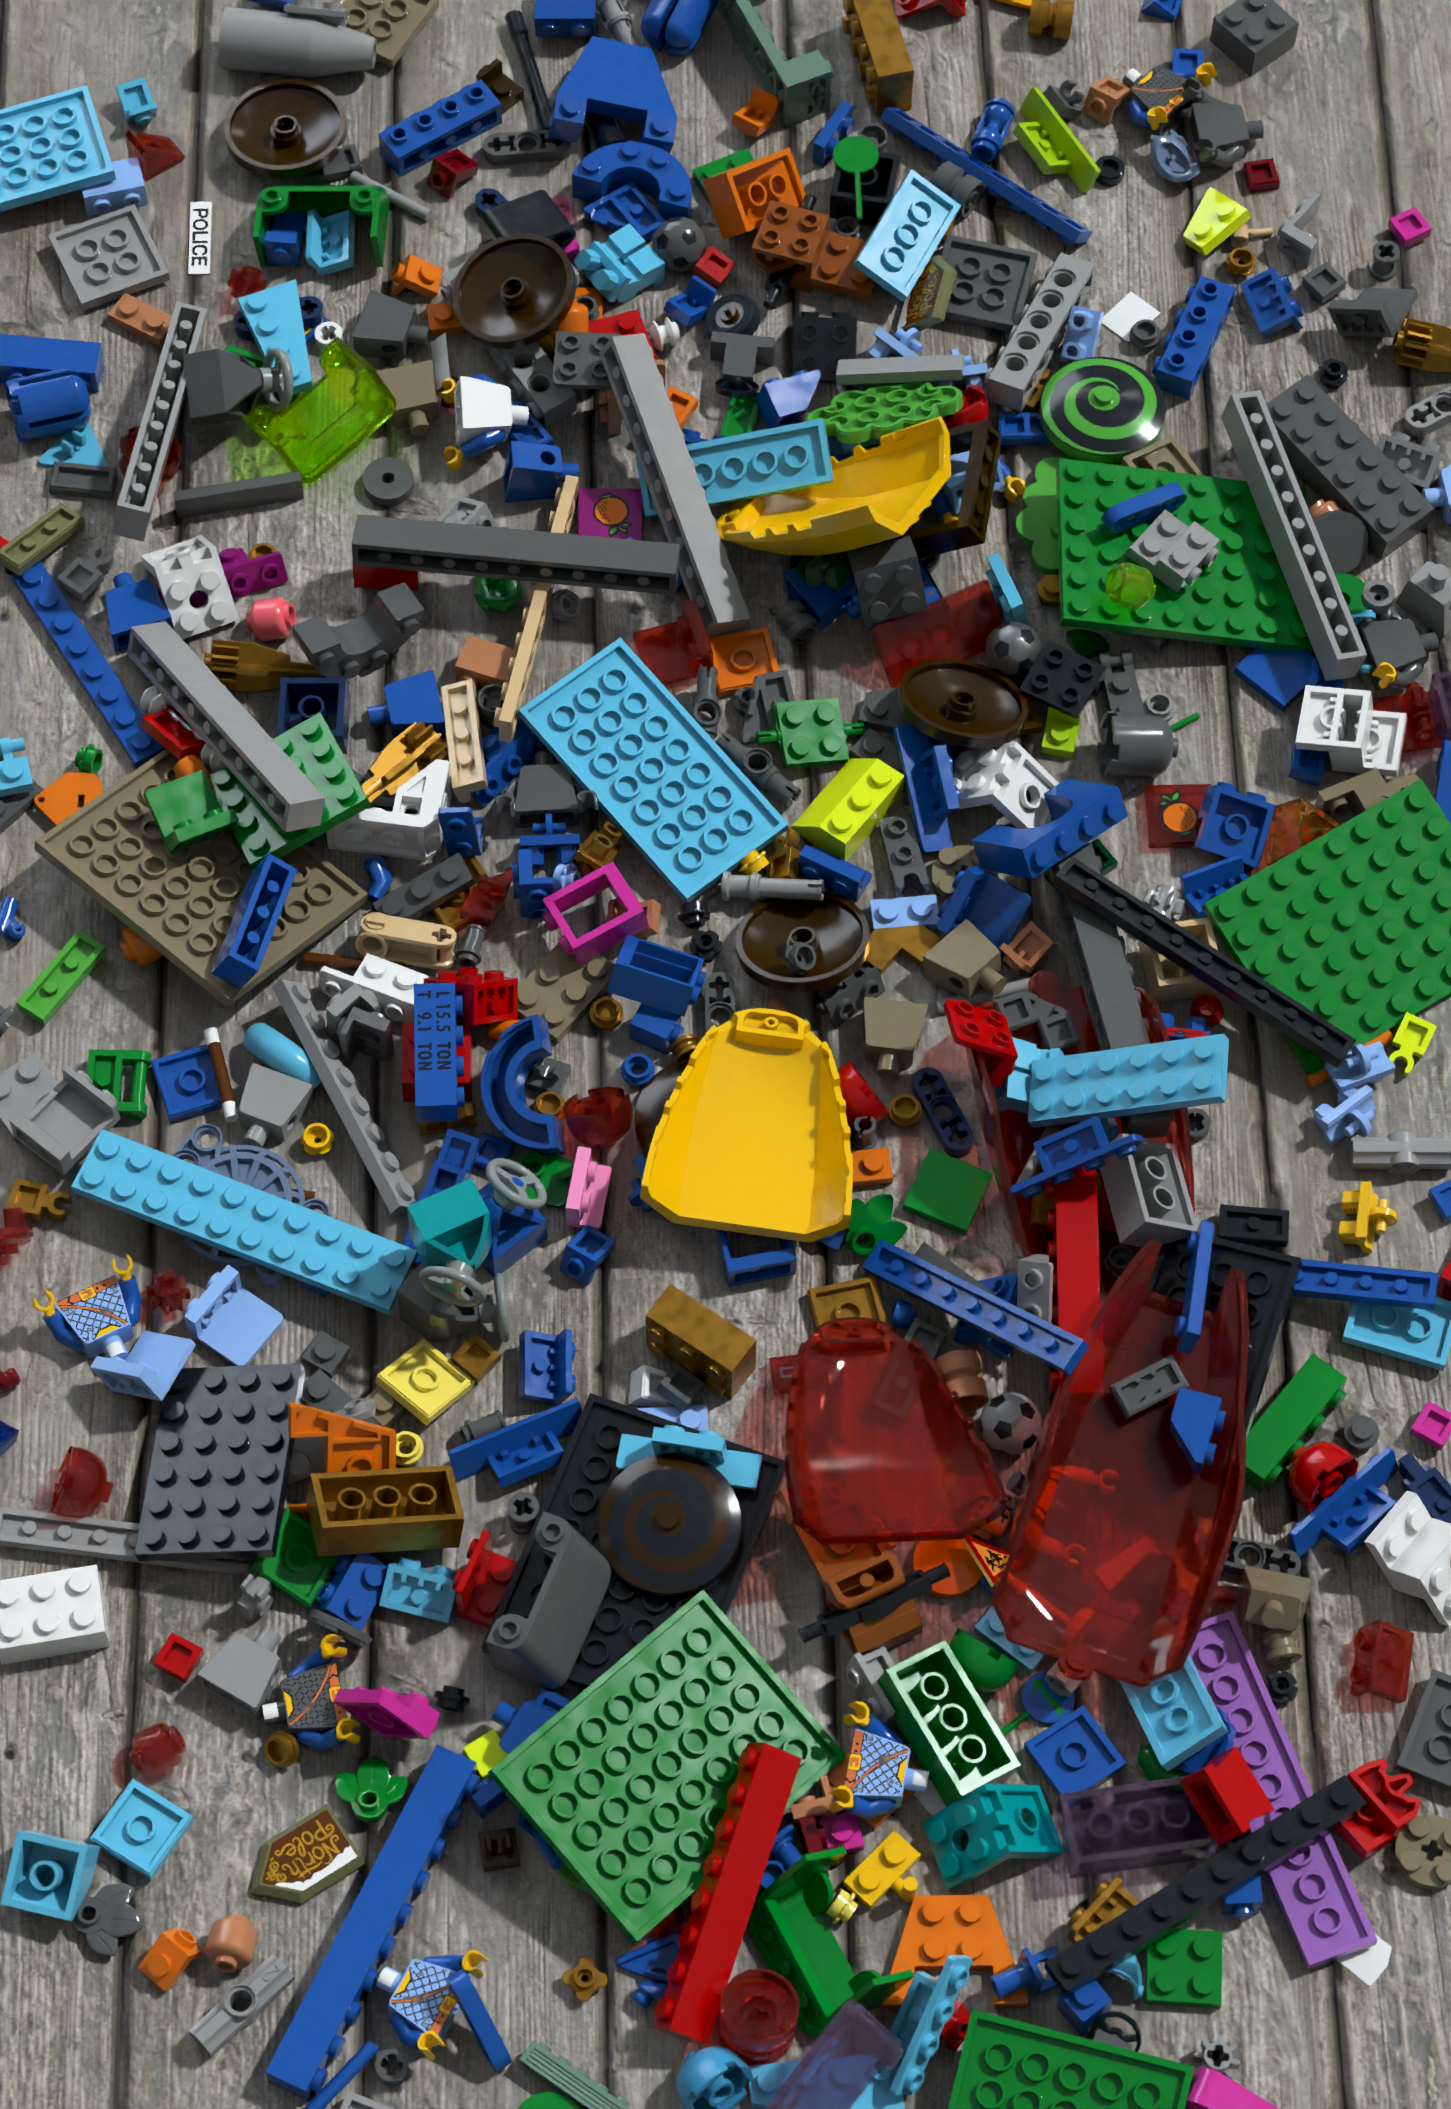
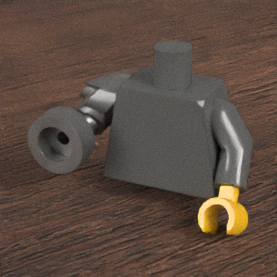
M1381 579L1369 581L1362 591L1361 602L1367 610H1373V613H1376L1375 621L1360 623L1358 630L1367 653L1364 662L1367 665L1373 666V671H1370L1369 675L1376 691L1389 686L1407 689L1421 675L1426 661V653L1438 651L1439 642L1435 632L1418 635L1414 622L1408 618L1399 605L1397 607L1393 606L1395 598L1393 586Z

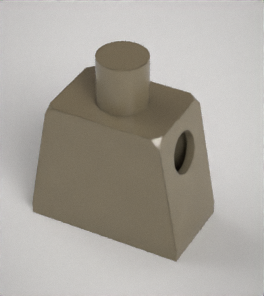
M432 360L374 372L376 395L393 427L399 429L409 426L413 436H423L430 430L428 422L435 421L438 418Z
M967 919L923 955L924 978L966 999L972 998L982 988L997 995L1006 985L1007 979L999 974L1001 971V953Z
M864 996L863 1035L865 1060L878 1062V1076L892 1079L897 1076L898 1065H913L926 1027L928 1004Z
M1245 1565L1238 1594V1602L1244 1620L1264 1625L1271 1629L1279 1628L1295 1631L1306 1611L1312 1579Z

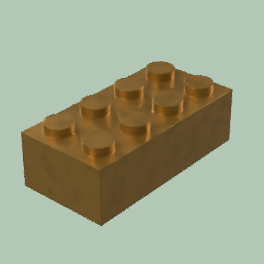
M843 0L846 16L842 17V27L844 34L850 35L851 38L849 41L852 58H857L858 60L857 72L859 80L865 81L866 84L865 98L867 104L873 105L876 116L882 115L885 107L899 108L902 111L911 110L914 69L891 0Z
M451 1465L310 1474L306 1505L318 1557L455 1548L460 1546L465 1518Z

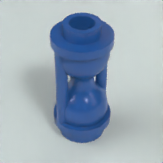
M993 98L986 102L971 141L972 155L982 162H991L1000 154L1015 114L1014 107L1007 100Z

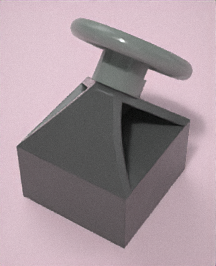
M273 348L266 354L262 368H256L242 354L222 349L183 354L190 417L193 419L220 423L250 418L261 393H264L267 403L274 411H284L290 404L293 394V372L288 356L280 348ZM274 392H278L280 402L276 400Z
M423 1261L397 1289L400 1319L432 1343L458 1336L477 1327L479 1323L498 1322L499 1337L502 1342H508L510 1339L506 1290L502 1273H496L493 1276L495 1294L486 1295L485 1301L475 1307L450 1304L427 1292L420 1284L418 1278L420 1271L426 1267ZM473 1271L471 1277L476 1280L475 1271ZM468 1287L465 1288L464 1291L469 1296H475L472 1290Z

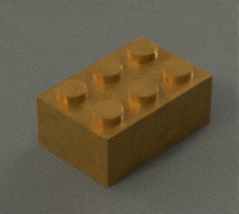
M671 1284L645 1315L646 1344L648 1349L659 1358L667 1357L674 1363L680 1364L695 1377L705 1382V1386L715 1395L721 1396L723 1394L732 1400L756 1369L757 1340Z

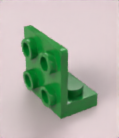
M203 770L146 790L143 794L169 853L226 833L239 821L234 808L222 812Z

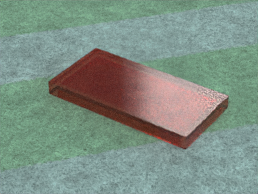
M983 579L927 604L928 610L890 619L869 628L891 688L899 687L901 678L906 671L919 663L935 659L964 660L984 651L989 634L998 625L1003 624L988 580Z

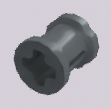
M1381 240L1373 246L1374 259L1369 264V273L1378 281H1388L1396 274L1397 266L1395 262L1400 257L1399 246L1393 241Z
M519 1492L514 1494L507 1504L508 1518L511 1529L517 1534L525 1535L531 1532L538 1516L539 1502L533 1494Z

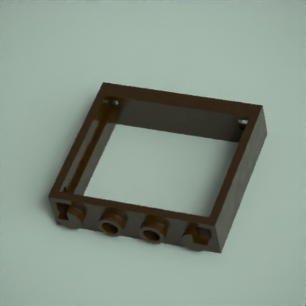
M986 419L948 429L950 434V455L970 451L958 520L904 533L903 536L880 543L910 536L918 559L985 543L1002 437Z

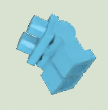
M630 223L609 235L608 241L603 244L593 241L588 249H582L574 259V264L609 302H615L616 299L619 302H626L647 286L652 284L656 287L665 282V262L649 244L646 246V241Z
M1012 1037L1018 1058L1015 1061L1013 1072L1010 1076H1006L1000 1088L992 1086L991 1109L1002 1112L1010 1109L1027 1113L1028 1115L1032 1060L1065 1055L1060 1048H1052L1050 1050L1038 1049L1036 1044Z

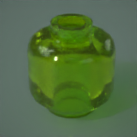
M1123 562L1109 571L1105 581V590L1108 592L1112 602L1132 609H1139L1147 601L1149 602L1153 599L1156 592V584L1153 583V575L1150 570Z

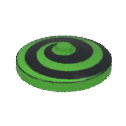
M1088 357L1064 365L1054 372L1045 383L1039 403V419L1042 429L1057 448L1079 460L1104 464L1119 463L1123 457L1156 443L1163 431L1166 416L1165 397L1157 382L1140 367L1130 362L1110 357Z

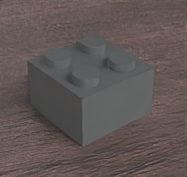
M1237 0L1213 17L1210 41L1252 77L1295 47L1299 22L1273 0Z
M910 536L847 552L857 604L865 626L928 610L918 556Z

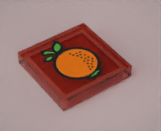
M1211 784L1145 785L1144 798L1149 848L1195 846L1202 821L1198 818L1206 787L1211 786Z

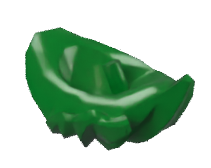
M478 577L477 593L474 594L478 606L482 607L484 612H488L490 607L492 611L498 610L500 613L512 610L514 604L521 600L523 592L521 583L518 580Z

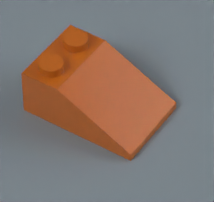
M790 147L702 180L722 239L746 233L760 227L770 200L801 208L804 196L806 195Z

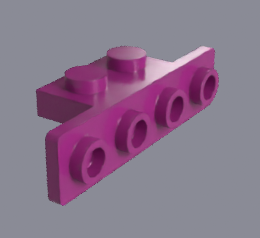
M228 548L221 551L218 555L232 598L288 581L283 557L279 551L250 560L243 548ZM158 588V595L164 603L160 588ZM197 590L191 594L189 599L191 606L201 607L205 603L206 594L204 591Z

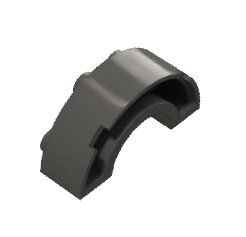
M403 582L377 592L374 601L368 609L356 619L346 624L335 627L328 626L323 617L319 615L293 625L292 634L300 649L319 674L332 678L346 677V679H351L372 666L374 668L383 666L388 661L390 655L397 651L410 636L419 631L425 609L407 584Z

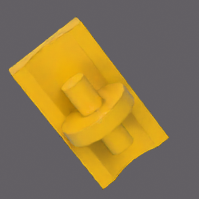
M1371 1181L1361 1182L1360 1190L1345 1191L1342 1196V1209L1344 1213L1357 1214V1221H1341L1339 1237L1342 1243L1359 1245L1363 1253H1373L1375 1232L1381 1235L1385 1234L1387 1226L1397 1223V1213L1388 1208V1200L1380 1199L1378 1201V1195L1372 1192Z

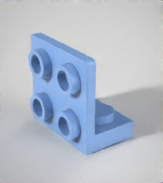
M143 1331L126 1360L114 1356L112 1359L97 1356L90 1368L114 1392L162 1401L196 1344L187 1338Z

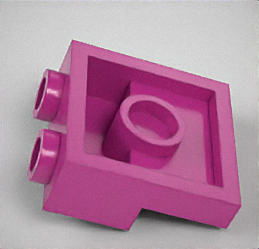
M357 1686L355 1689H339L333 1701L383 1738L429 1739L437 1726L440 1715L437 1710L428 1705L430 1701L425 1696L415 1692H410L409 1695H399L385 1687H378L377 1690H369Z

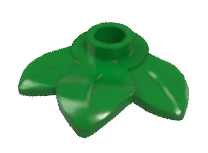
M528 1152L522 1155L517 1160V1163L527 1169L536 1167L539 1170L533 1174L541 1181L546 1190L547 1201L545 1205L565 1207L569 1193L565 1180L572 1176L574 1164L567 1158L559 1155L546 1158L537 1152ZM527 1187L525 1191L528 1198L536 1199L537 1196L534 1189Z
M891 1194L877 1195L870 1199L867 1204L858 1198L852 1201L849 1227L845 1235L846 1247L852 1253L868 1255L873 1251L880 1239L894 1245L907 1231L908 1227L904 1223L891 1219L893 1211V1196ZM865 1233V1237L862 1240L856 1241L860 1234Z
M372 1756L360 1764L357 1774L348 1772L337 1773L335 1787L339 1799L352 1805V1811L356 1817L365 1823H375L384 1817L390 1805L402 1801L408 1790V1778L403 1776L390 1777L387 1763L378 1756Z

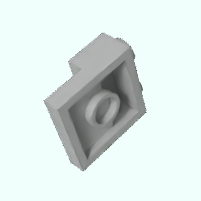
M1164 510L1129 547L1126 555L1178 593L1186 583L1189 586L1193 585L1202 572L1200 568L1204 564L1209 567L1220 552L1216 549L1220 539L1194 521L1190 526H1187L1167 510Z

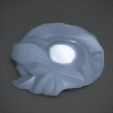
M1172 129L1169 130L1170 135H1152L1149 139L1151 142L1150 160L1159 175L1168 181L1180 183L1189 181L1200 173L1201 168L1192 157L1193 151L1191 146L1186 143L1184 137L1178 135Z

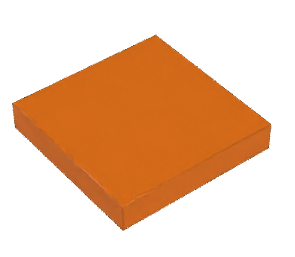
M768 627L705 638V647L710 667L718 670L716 691L719 698L734 695L739 688L752 686L753 679L757 675L780 671Z

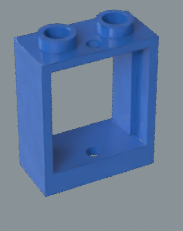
M627 934L615 962L607 992L685 1017L688 1006H696L707 975V973L701 971L704 959Z
M715 1229L728 1287L796 1274L797 1259L792 1240L778 1238L781 1250L732 1258L726 1231Z

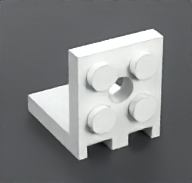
M202 535L141 556L144 567L157 579L165 606L171 615L173 630L182 639L239 620L217 549ZM201 590L206 594V601L201 607H193L190 604L189 599L194 591Z
M1017 741L1005 743L997 747L962 751L957 756L952 774L955 786L960 792L959 809L992 804L1018 829L1034 828L1051 822L1052 817L1044 793L1060 783ZM1027 789L1030 792L1031 796L1030 803L1028 802L1026 797Z

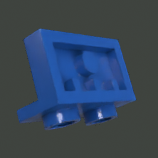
M1273 266L1241 283L1258 328L1264 338L1291 324L1297 330L1303 328L1300 317L1304 316L1298 301L1296 299L1292 300L1289 293L1294 290L1286 274L1280 276Z

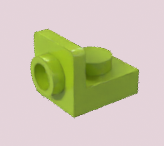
M1048 707L1041 753L1073 759L1080 716L1073 718Z

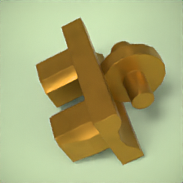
M608 821L600 831L594 829L573 857L576 860L579 872L583 876L612 862L617 857L623 847L617 843L623 831Z

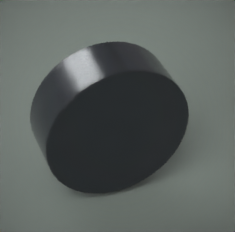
M1107 155L1100 157L1095 162L1100 169V174L1096 179L1099 184L1111 187L1118 185L1123 180L1125 165L1118 157Z

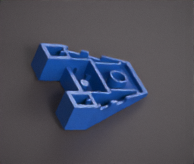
M592 36L557 91L551 109L547 137L577 143L584 125L585 112L587 111L641 123L639 143L650 144L670 153L675 139L677 115L653 50L647 47Z

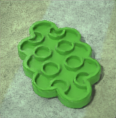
M930 382L900 383L897 386L878 384L866 391L853 390L836 395L831 400L830 406L812 411L806 417V421L823 418L827 437L836 436L839 442L845 444H859L872 438L880 439L883 435L936 417L954 414L960 411L964 405L963 393L954 386L933 387Z
M1066 454V457L1063 458V459L1079 460V459L1074 458V457H1072V456H1070V455H1068V454ZM1055 456L1041 460L1035 467L1034 483L1029 485L1023 493L1022 505L1024 510L1017 516L1015 525L1017 538L1022 543L1032 547L1030 558L1032 565L1037 571L1045 575L1059 574L1056 464L1058 459L1062 457Z

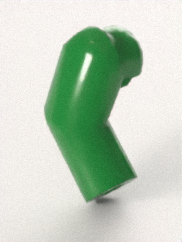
M1151 1744L1144 1745L1138 1754V1764L1147 1780L1154 1784L1182 1789L1179 1781L1184 1778L1185 1772L1177 1769L1166 1771L1161 1766Z

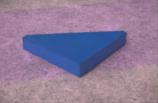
M678 1931L614 1958L616 1967L657 1983L668 1984L667 1973L670 1965L676 1960L680 1948Z

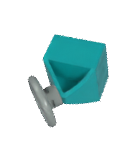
M472 1178L407 1206L410 1237L426 1266L419 1273L420 1284L436 1298L463 1307L479 1306L486 1299L484 1288L471 1276L473 1271L487 1257L492 1244L490 1212ZM468 1287L472 1290L475 1296H469L464 1291L465 1288Z

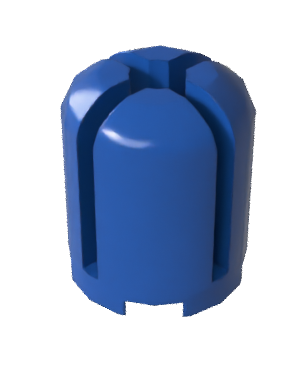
M651 0L641 18L642 35L652 47L660 52L668 42L669 45L666 49L668 55H687L694 50L719 0Z
M67 367L6 381V396L14 422L18 424V426H14L19 442L66 433L73 429L79 430L88 425L92 415L89 394L83 377L76 369Z

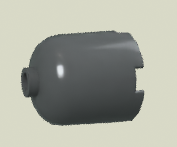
M1106 711L1103 715L1100 728L1106 729L1104 742L1097 743L1099 771H1104L1103 776L1158 777L1167 770L1172 758L1177 757L1178 739L1173 738V732L1168 722L1163 718L1116 711Z

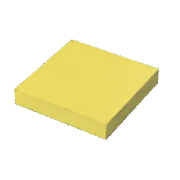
M423 1338L376 1376L375 1383L427 1426L473 1388L475 1380Z

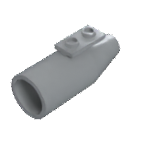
M293 0V3L289 2L284 5L286 13L225 7L223 11L218 47L219 64L223 69L314 78L373 69L375 66L377 53L376 38L346 27L349 9L341 8L340 2L323 1V6L311 5V0Z

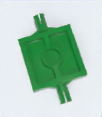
M838 697L776 702L772 707L775 720L774 729L756 731L755 739H757V745L776 744L781 753L783 769L845 764L849 760L846 744L847 737L863 736L865 734V728H863L865 725L863 722L844 723L841 717Z

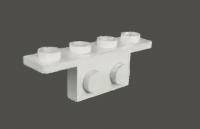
M367 953L354 976L323 966L319 972V990L333 997L338 993L343 994L356 983L363 990L369 989L376 995L380 1002L379 1007L382 1015L394 1021L410 1023L414 1022V984H424V978H429V976Z

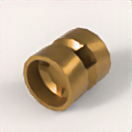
M1032 0L1028 36L1045 37L1047 33H1050L1053 39L1070 40L1075 1L1057 0L1055 3H1051V0Z

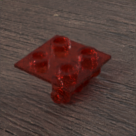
M1413 682L1408 684L1404 694L1372 698L1375 711L1406 713L1407 723L1402 753L1441 748L1442 745L1428 693L1424 691V688L1419 683Z

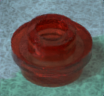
M1209 994L1196 998L1190 1007V1016L1206 1018L1207 1028L1218 1025L1224 1015L1222 1003L1217 997ZM1209 1010L1212 1015H1204L1201 1011Z

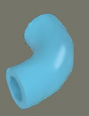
M265 1023L253 1024L246 1030L243 1043L245 1049L274 1071L312 1084L313 1090L320 1084L321 1079L303 1048Z

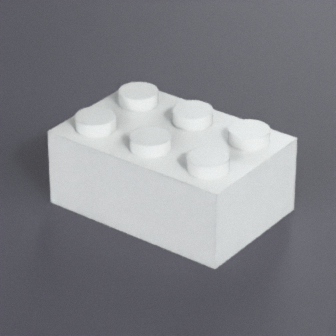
M97 1564L0 1580V1661L2 1665L110 1647L102 1581Z

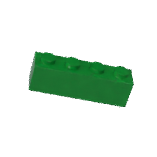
M1312 1354L1250 1429L1236 1475L1260 1493L1267 1484L1274 1486L1284 1473L1283 1464L1288 1458L1291 1459L1292 1455L1300 1447H1305L1303 1440L1309 1433L1315 1435L1326 1421L1324 1414L1331 1407L1333 1410H1336L1347 1395L1343 1391L1347 1377L1315 1354Z

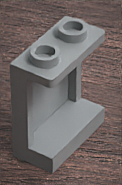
M68 1065L62 1070L63 1080L26 1116L18 1112L10 1120L13 1136L62 1175H65L92 1148L101 1129L109 1131L120 1120L117 1106L118 1101L114 1095L106 1089L100 1091L93 1085V1081L82 1070L76 1072Z

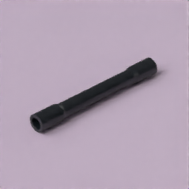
M512 10L505 15L506 24L520 59L536 110L535 115L540 130H548L552 107L549 104L532 51L523 14L519 10Z

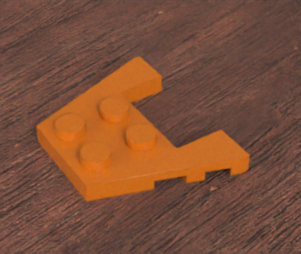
M294 1402L288 1403V1434L291 1438L325 1436V1473L396 1468L397 1434L394 1429ZM306 1504L287 1505L289 1510L310 1523Z
M916 1895L911 1904L890 1975L911 1970L914 1975L915 1970H942L949 1955H967L973 1959L969 1970H992V1976L1015 1967L1016 1965L989 1895ZM913 1978L883 2002L882 2009H900ZM1025 1988L1010 1993L1000 2000L993 1991L994 2008L1028 2007V1996Z

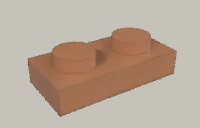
M127 293L122 295L108 313L110 323L160 348L165 342L172 318L171 315Z

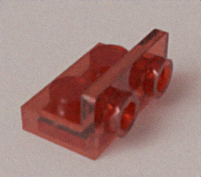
M1376 1620L1360 1627L1354 1639L1356 1650L1354 1665L1350 1672V1694L1359 1697L1370 1693L1397 1704L1406 1701L1414 1633L1381 1620Z

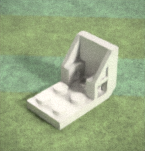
M436 759L400 786L396 791L392 812L377 807L365 809L326 831L328 849L427 861L440 853L444 837L438 817L439 808H449L451 805L450 761ZM409 808L416 809L410 811L408 814H405V811Z

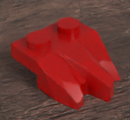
M1384 1758L1365 1763L1348 1774L1347 1779L1367 1802V1806L1364 1811L1335 1828L1363 1860L1392 1842L1417 1816L1421 1800L1417 1797H1407L1405 1795L1414 1783L1410 1772L1388 1776L1385 1772L1388 1764Z

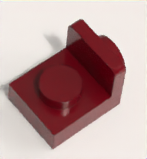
M458 149L452 150L433 159L427 185L447 199L451 198L454 195L457 183L475 176L480 164Z
M813 1815L799 1818L797 1832L804 1855L845 1847L844 1844L823 1849V1847H827L823 1826H816ZM844 1855L826 1872L838 1868L840 1866V1863L845 1861L846 1855Z

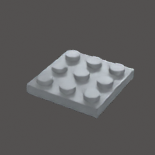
M135 204L48 235L49 243L82 311L121 298L124 293L132 294L170 280L169 272Z

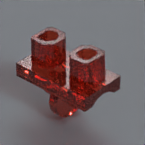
M21 1207L3 1209L5 1228H0V1265L7 1264V1255L19 1253L18 1243L6 1244L5 1240L34 1237L33 1226L27 1225L25 1212Z

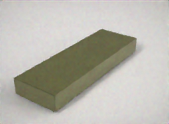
M62 503L58 504L0 549V564L18 576L22 575L85 526V518Z

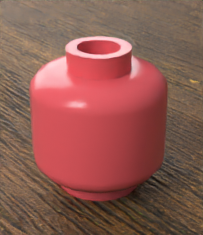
M282 597L257 600L251 607V613L246 615L247 628L250 632H254L260 641L287 638L292 632V626L297 624L295 609L291 603L288 604Z

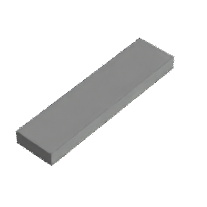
M964 354L838 360L836 383L837 385L962 380L965 366Z

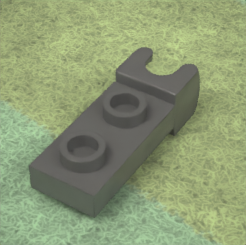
M911 814L878 819V828L895 898L904 897L903 892L907 888L916 889L919 896L929 895V879L926 867L923 864Z

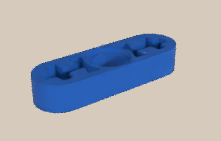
M1172 482L1112 506L1102 515L1101 520L1111 534H1116L1155 519L1164 510L1168 512L1176 510L1186 501L1187 495L1177 482Z
M461 1969L447 1977L446 1982L492 2069L497 2072L511 2064V2056L464 1969Z

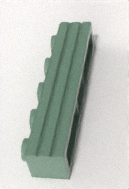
M533 2040L519 2059L521 2067L558 2093L564 2094L576 2102L581 2109H629L628 2103L620 2096L615 2098L609 2094L606 2086L599 2082L595 2084L589 2080L590 2076L581 2069L576 2071L570 2066L571 2063L561 2055L556 2057L551 2053L552 2050L542 2042L538 2044Z

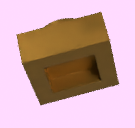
M476 1333L451 1356V1361L473 1378L477 1384L501 1360V1354Z

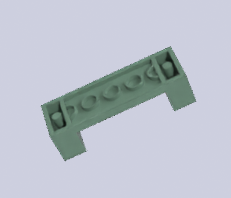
M719 0L716 9L763 89L781 100L778 114L784 125L789 126L830 111V97L833 96L831 78L834 77L830 61L824 60L819 50L787 61L783 50L777 49L770 28L764 27L761 14L756 5L765 3V0Z

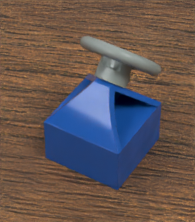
M496 1158L487 1164L486 1176L489 1183L478 1191L490 1212L492 1237L490 1251L481 1265L492 1277L496 1273L506 1271L548 1238L547 1220L537 1210L544 1206L547 1201V1193L543 1184L526 1167L505 1158ZM503 1169L512 1171V1172L516 1173L517 1175H519L520 1177H518V1176H516V1175H511V1174H509L508 1172H506V1171L503 1170ZM527 1187L534 1189L537 1196L536 1199L528 1198L525 1191Z

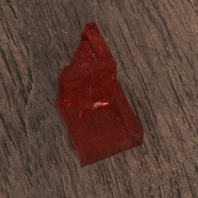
M512 867L505 868L503 874L493 877H487L486 874L478 876L477 886L472 887L464 902L460 918L492 928L513 880Z

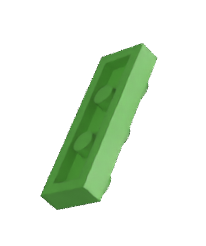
M78 930L16 1002L17 1008L45 1026L107 953L106 946Z

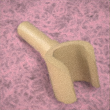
M1243 224L1231 234V245L1236 248L1245 247L1248 244V238L1273 235V228L1248 229V226Z

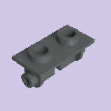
M867 966L865 969L860 967L856 973L842 982L845 989L842 990L839 987H835L825 996L819 998V1003L816 1004V1007L822 1015L828 1013L834 1029L863 1008L864 996L877 998L886 991L877 966L873 968Z

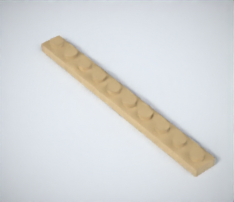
M566 475L563 488H557L555 506L558 507L556 511L550 512L548 530H551L553 533H569L579 498V477ZM537 582L530 585L528 602H531L530 608L525 607L523 610L521 626L524 627L523 633L518 632L516 635L515 651L517 655L510 658L508 665L510 681L503 683L501 701L504 703L502 708H496L494 716V727H499V741L509 743L513 741L519 719L518 710L522 708L555 584Z

